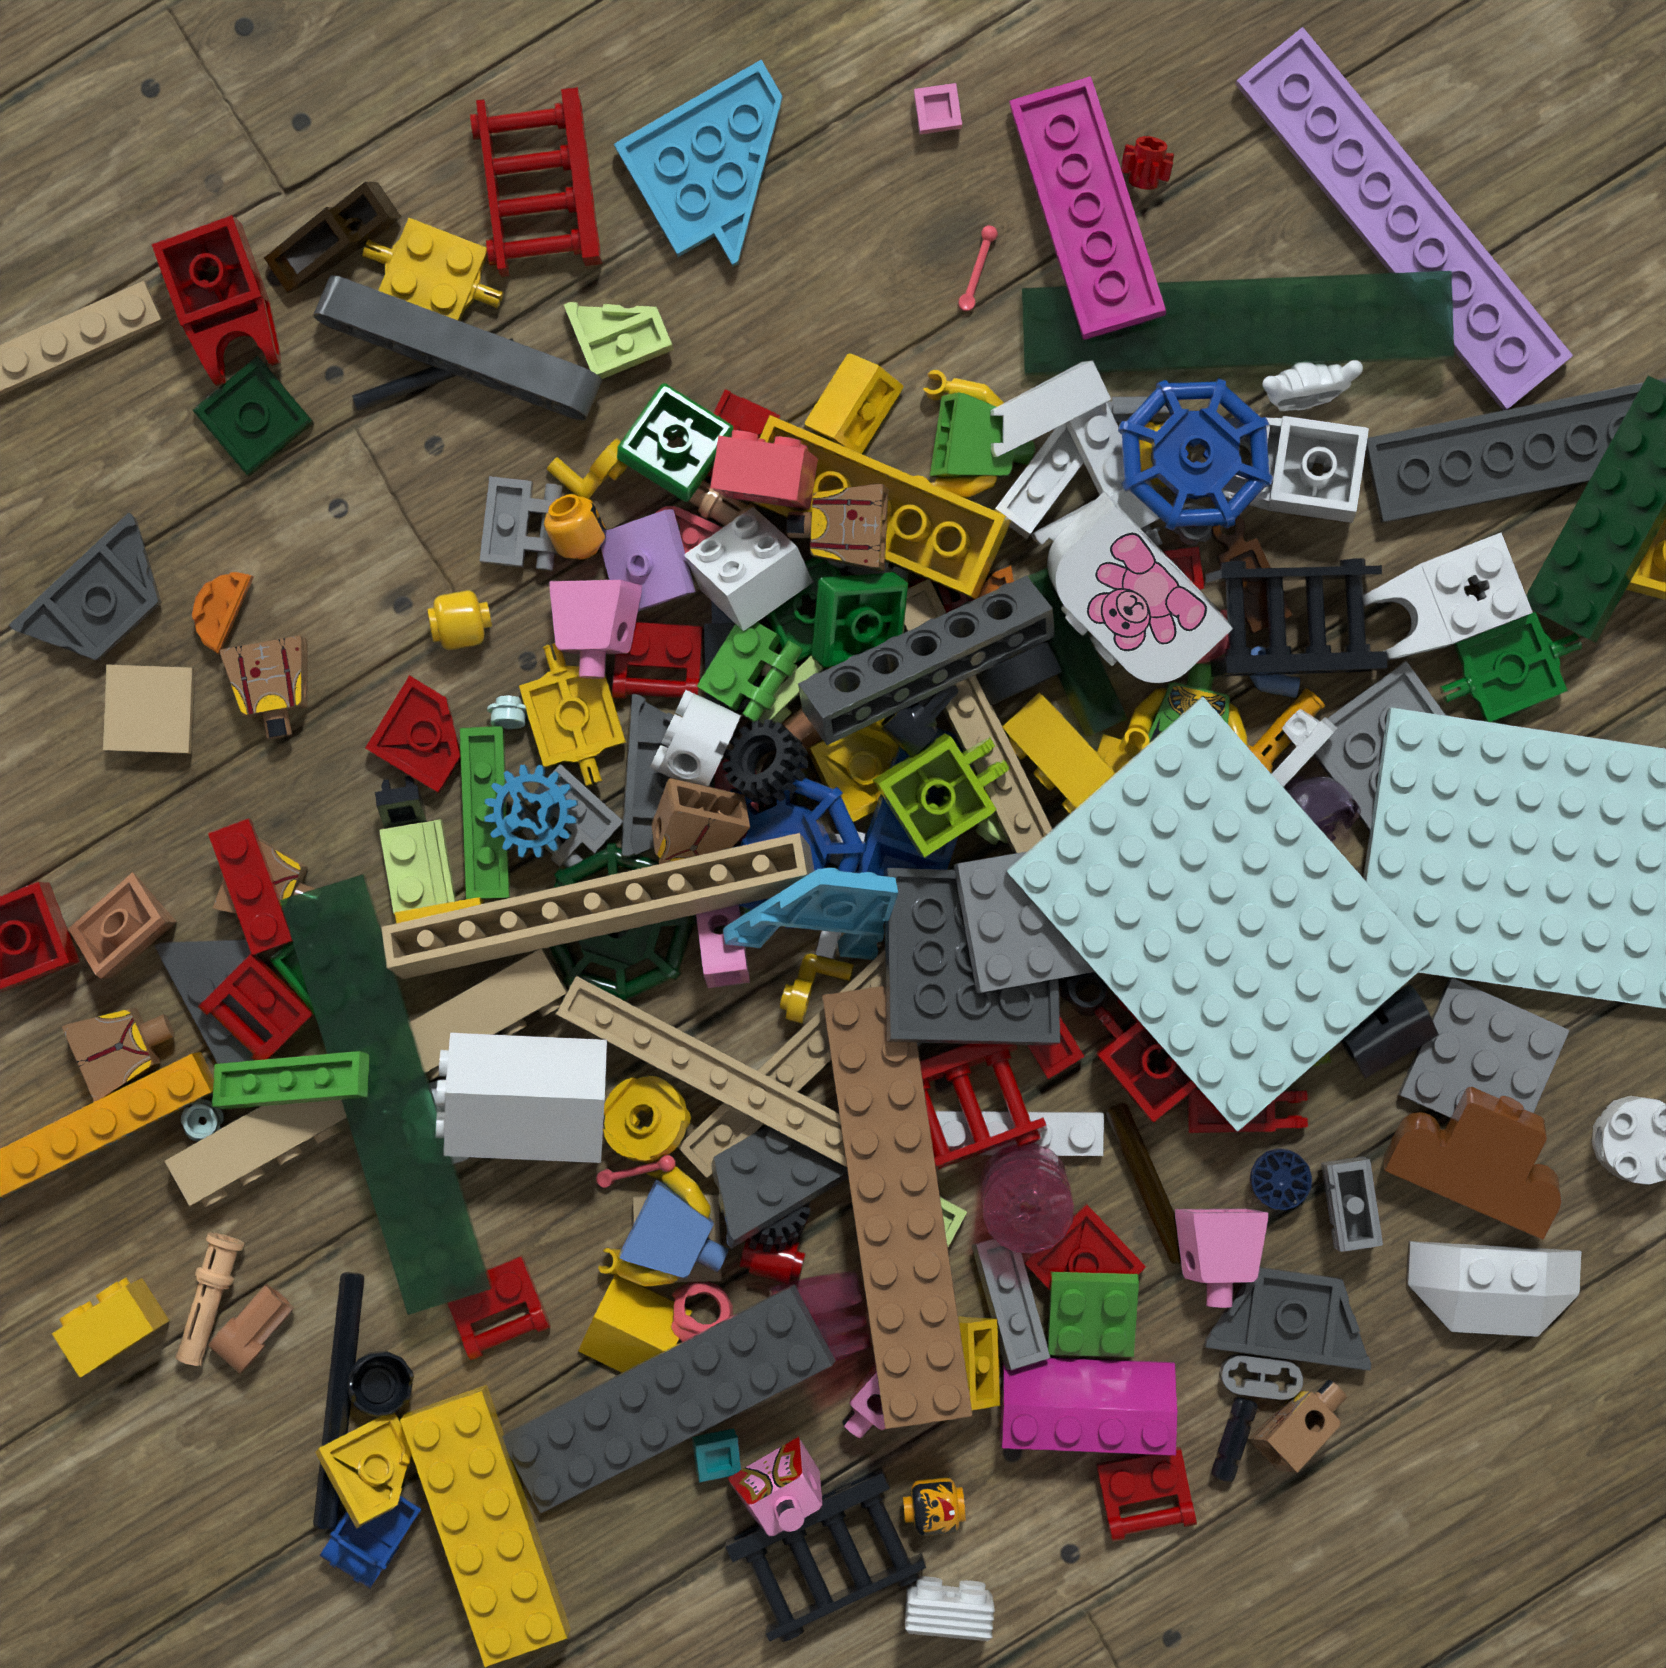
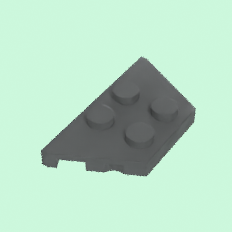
M127 513L14 619L9 626L17 632L97 661L105 657L162 603L137 519L131 513Z
M632 694L630 703L620 859H629L654 849L652 822L665 786L670 778L651 769L650 766L659 746L662 745L668 748V746L661 742L674 715L669 712L665 714L645 702V698L637 694ZM713 778L708 787H712Z
M247 940L166 942L155 945L158 954L216 1062L221 1064L253 1061L251 1059L253 1054L211 1013L206 1016L198 1008L251 954ZM257 954L256 956L262 961L260 955ZM230 994L222 1000L264 1042L272 1036Z
M769 1126L762 1128L714 1156L711 1164L714 1182L719 1188L718 1201L720 1211L725 1216L728 1231L726 1235L727 1244L731 1249L849 1178L847 1167Z
M1259 1267L1256 1281L1244 1282L1232 1299V1307L1225 1309L1206 1337L1204 1344L1206 1348L1371 1370V1362L1366 1354L1359 1333L1360 1329L1350 1307L1343 1279L1337 1277Z

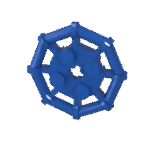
M1218 378L1216 382L1168 383L1167 380L1156 383L1155 391L1127 421H1122L1119 425L1118 432L1122 434L1124 481L1121 484L1125 491L1133 493L1166 523L1165 528L1174 530L1175 527L1223 525L1224 528L1228 529L1235 525V519L1265 487L1271 486L1273 476L1269 473L1267 427L1270 424L1266 417L1261 418L1226 386L1225 380ZM1209 399L1207 408L1200 409V411L1182 409L1178 400ZM1219 403L1244 426L1235 429L1217 412ZM1165 405L1171 417L1158 431L1146 428L1145 426ZM1250 436L1252 466L1242 463L1241 456L1239 457L1240 439ZM1139 440L1149 442L1152 445L1151 461L1153 467L1142 472ZM1189 444L1195 448L1199 444L1203 445L1206 449L1203 452L1206 462H1191L1187 458L1189 453L1185 449L1186 446ZM1235 475L1246 478L1248 481L1227 502L1222 489ZM1156 477L1176 494L1173 506L1146 482ZM1202 497H1211L1216 509L1182 510L1186 498L1200 499Z
M804 778L802 782L796 779L793 782V785L798 788L795 791L796 793L820 802L813 812L805 806H797L790 803L789 790L784 791L786 799L780 802L777 800L776 806L761 813L751 806L753 801L745 796L750 828L742 842L735 844L732 848L800 833L810 845L814 870L826 868L830 863L831 854H843L838 870L855 873L862 852H866V842L861 841L841 797L843 792L838 787L832 789L807 778ZM730 790V792L742 794L739 790ZM828 810L843 841L842 843H831L820 819ZM768 898L740 904L739 907L743 906L752 910L767 901Z

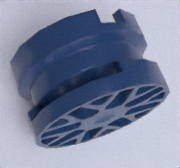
M1276 1148L1264 1152L1256 1159L1251 1168L1250 1182L1253 1192L1263 1204L1273 1209L1287 1210L1298 1206L1306 1199L1311 1190L1312 1175L1308 1164L1300 1155L1289 1149Z

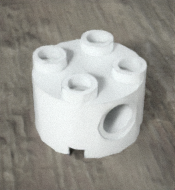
M685 690L675 712L683 717L674 714L661 742L668 746V748L662 745L659 746L650 768L676 780L708 787L741 715Z
M1636 1096L1614 1100L1606 1107L1607 1109L1602 1112L1601 1116H1598L1593 1125L1592 1145L1597 1160L1616 1177L1632 1183L1653 1184L1666 1180V1104L1660 1100Z

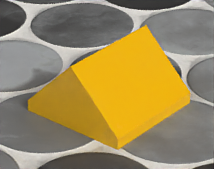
M615 1274L578 1351L622 1373L675 1346L679 1340L671 1327L674 1321V1301ZM685 1307L686 1315L690 1316L693 1310Z

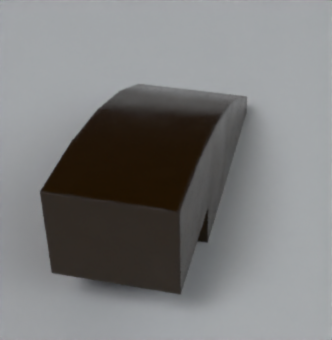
M364 182L334 207L324 208L267 254L264 259L287 293H291L366 245L368 240H373L402 216L378 182Z

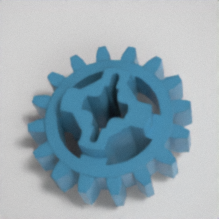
M520 765V776L515 777L511 772L505 771L504 777L507 783L504 786L497 783L491 785L498 795L496 799H485V804L494 807V813L485 816L484 819L485 822L496 823L497 828L490 834L492 838L495 839L502 836L506 838L502 847L505 851H509L516 844L518 845V856L525 857L529 848H533L536 857L540 858L543 857V847L546 845L555 852L560 850L556 841L559 836L570 840L572 836L565 827L567 823L577 824L578 819L569 815V809L575 808L579 804L577 800H567L565 796L573 789L570 784L560 787L557 785L561 776L558 772L555 771L546 778L544 766L538 765L535 773L530 774L527 765ZM530 782L541 783L550 788V790L540 795L530 793L524 784ZM510 794L514 800L512 811L504 819V804ZM521 795L532 804H541L542 808L537 811V815L542 828L532 819L522 818V814L526 812V807ZM559 804V820L553 829L549 823L551 811ZM522 828L533 829L539 839L524 840L513 833Z

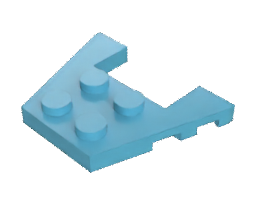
M836 868L817 869L723 928L725 945L761 948L780 926L845 933L837 941L840 957L874 960L878 954L877 943L882 942L884 937V922L889 921L898 896L896 878L877 876L873 872L852 873L839 871Z

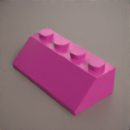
M1050 1357L1049 1359L1013 1370H1006L1003 1362L1000 1443L1002 1448L1176 1455L1177 1394L1174 1362Z

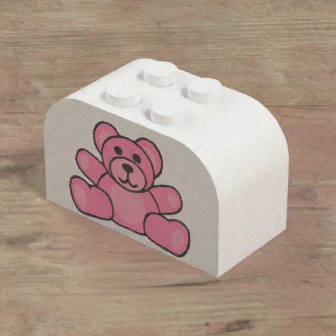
M1105 491L1056 537L1049 550L1047 560L1048 574L1060 600L1064 604L1061 610L1066 615L1067 621L1082 636L1087 631L1093 635L1090 640L1095 644V649L1111 666L1118 661L1129 673L1140 680L1151 683H1164L1181 677L1233 629L1220 610Z

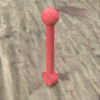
M985 226L981 231L983 241L966 293L959 298L958 304L963 311L968 312L975 307V298L973 296L990 244L998 236L997 229L994 226Z
M664 1155L657 1162L616 1172L605 1169L597 1174L596 1180L600 1187L607 1188L615 1180L660 1169L664 1172H670L674 1169L676 1163L672 1156Z

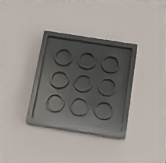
M887 868L884 871V876L896 878L898 896L890 919L885 921L887 1042L1056 1046L1060 1043L1058 979L982 993L976 992L954 870Z

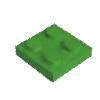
M1051 1272L1047 1341L1049 1354L1134 1357L1139 1290L1138 1274Z

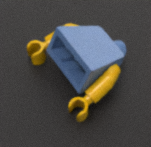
M676 1166L670 1172H664L660 1169L646 1173L657 1180H655L622 1249L605 1248L603 1252L612 1255V1266L599 1265V1271L604 1274H618L620 1277L643 1287L673 1284L679 1277L687 1278L695 1262L718 1272L729 1249L707 1238L714 1222L709 1217L711 1206L697 1183Z

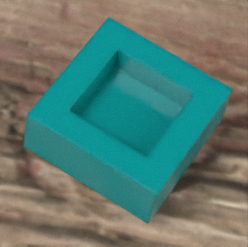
M734 1428L692 1437L695 1468L699 1482L732 1476L741 1470L738 1437Z

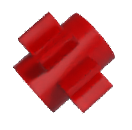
M1142 136L1137 138L1135 146L1125 145L1121 171L1122 173H1128L1127 181L1132 186L1139 189L1152 190L1158 187L1160 180L1169 182L1174 154L1166 153L1167 144L1163 140L1151 136Z

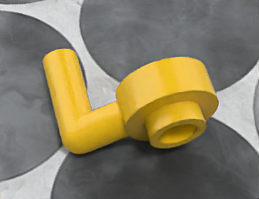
M616 438L599 455L583 479L558 457L550 463L546 470L573 494L589 499L604 480L610 477L615 481L628 466L617 459V447L621 441Z
M806 954L802 959L794 985L786 984L782 994L780 1009L787 1011L786 1019L803 1023L816 972L850 981L854 964L815 954Z

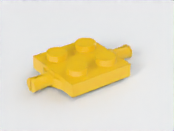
M408 218L400 239L393 245L392 249L368 240L366 247H364L363 257L385 264V275L378 290L380 292L461 321L465 310L473 303L474 299L491 305L496 309L500 306L504 292L481 284V271L488 256L487 248Z
M552 643L557 660L554 659L550 645L542 647L550 671L538 680L519 685L520 692L526 706L543 766L547 768L563 762H578L585 782L584 785H593L588 768L591 769L595 783L603 781L595 757L605 749L625 744V736L606 675L603 679L579 677V666H567L563 652L557 649L555 643Z

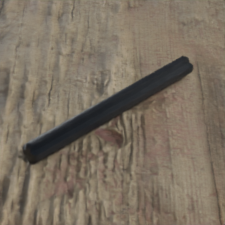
M344 1272L340 1276L322 1446L348 1433L351 1400L347 1390L348 1375L356 1361L365 1279L364 1275L360 1273ZM320 1463L313 1525L320 1529H334L338 1524L340 1498Z

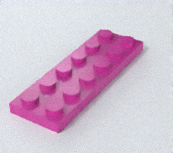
M1091 76L1010 100V110L1083 340L1165 316L1166 308Z

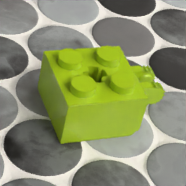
M943 734L926 745L915 756L907 757L873 779V782L910 841L922 856H928L997 810L983 787L1007 772L1009 766L1005 760L995 762L977 776L969 766L970 763L990 753L991 749L995 747L991 737L982 740L961 753L952 737ZM931 786L943 787L944 794H939L943 799L938 804L930 800L926 801L925 796L929 794L927 790Z

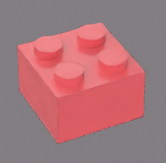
M732 430L731 437L718 436L711 489L725 498L810 510L818 458L807 450L808 446L802 445L800 440L779 436L775 437L774 443L765 442L766 440L758 438V434Z

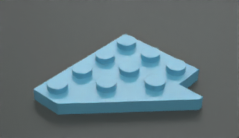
M762 60L614 143L617 153L678 257L716 237L732 267L739 264L783 101L781 92Z

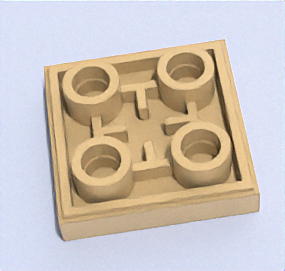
M106 665L103 750L191 754L195 669L188 667Z

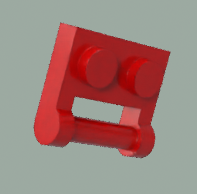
M636 622L630 651L627 654H615L612 697L626 699V695L637 694L641 696L682 698L685 690L699 695L697 685L700 682L703 626ZM628 666L687 669L686 681L628 678Z
M252 954L198 1006L206 1016L211 1013L253 1054L251 1056L253 1061L268 1059L313 1014L296 993L263 961ZM228 994L237 1000L272 1034L266 1042L222 1001Z
M523 1255L442 1288L460 1333L464 1349L470 1360L483 1356L484 1350L535 1329L541 1332L551 1328ZM526 1302L529 1314L476 1335L472 1323Z
M1176 1447V1455L1142 1454L1096 1464L1112 1542L1124 1540L1127 1534L1181 1523H1183L1184 1527L1197 1525L1180 1447ZM1177 1495L1178 1507L1124 1518L1120 1516L1118 1506Z

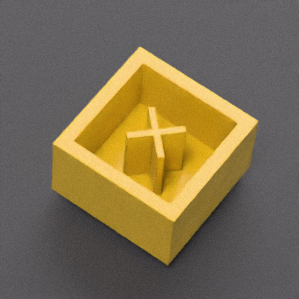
M127 1277L119 1282L117 1281L95 1295L100 1302L97 1305L93 1306L92 1302L89 1301L59 1319L63 1327L53 1332L52 1335L79 1378L97 1369L170 1321L143 1278L132 1283L129 1282Z

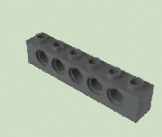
M1027 575L1014 582L1006 583L995 591L973 601H968L942 616L930 619L906 633L892 637L870 650L851 656L846 661L823 672L815 673L808 679L798 683L802 711L825 744L829 745L1055 637L1053 608Z

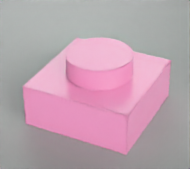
M956 83L914 89L920 135L962 129Z

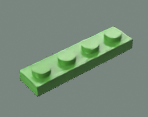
M504 727L460 728L466 899L481 897V899L510 898L509 851H505L502 848L506 838L504 836L492 838L490 834L497 828L496 823L485 822L484 819L485 816L494 813V807L485 804V799H496L498 795L491 785L493 783L502 786L506 784L504 772L506 771ZM507 799L503 809L504 819L507 816Z
M356 1051L215 1064L212 1107L234 1109L367 1098L369 1054Z

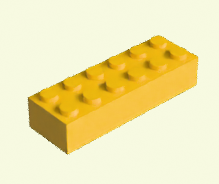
M769 416L760 439L766 440L765 442L774 443L776 436L797 439L801 441L802 445L808 446L807 450L818 458L813 494L872 484H883L889 489L885 561L970 598H978L1011 523L1007 516L776 417ZM813 494L810 510L748 502L787 518L789 512H812Z
M484 1385L405 1413L400 1422L484 1667L567 1639L571 1628L518 1473L502 1437L504 1433L488 1386Z

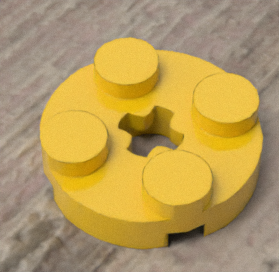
M657 1076L641 1077L638 1079L632 1077L618 1084L607 1097L604 1103L605 1129L603 1128L606 1141L617 1153L629 1160L649 1164L659 1161L662 1156L669 1155L677 1148L690 1124L691 1116L690 1112L686 1109L683 1096L667 1081ZM641 1110L646 1113L653 1110L652 1124L649 1127L644 1126L638 1129L637 1126L640 1120L637 1114Z

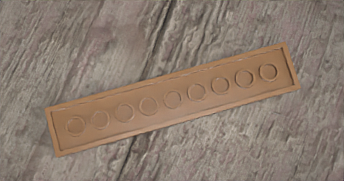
M886 986L822 995L885 1429L973 1417L918 1045L915 1042H887Z

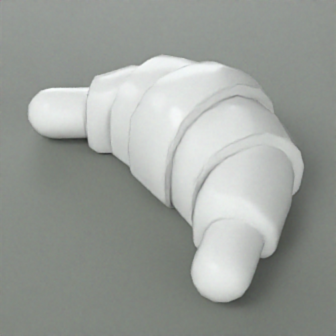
M1352 360L1343 367L1339 364L1329 366L1325 364L1314 365L1312 362L1304 361L1294 364L1291 369L1282 371L1279 375L1267 376L1262 384L1270 402L1277 406L1279 411H1300L1331 402L1332 399L1351 386V381L1362 373L1363 366L1357 360Z

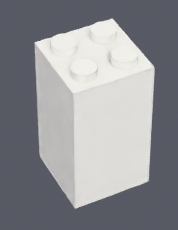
M450 1033L449 1050H440L439 1076H446V1080H438L436 1106L445 1108V1112H437L436 1138H444V1156L601 1163L607 1040Z

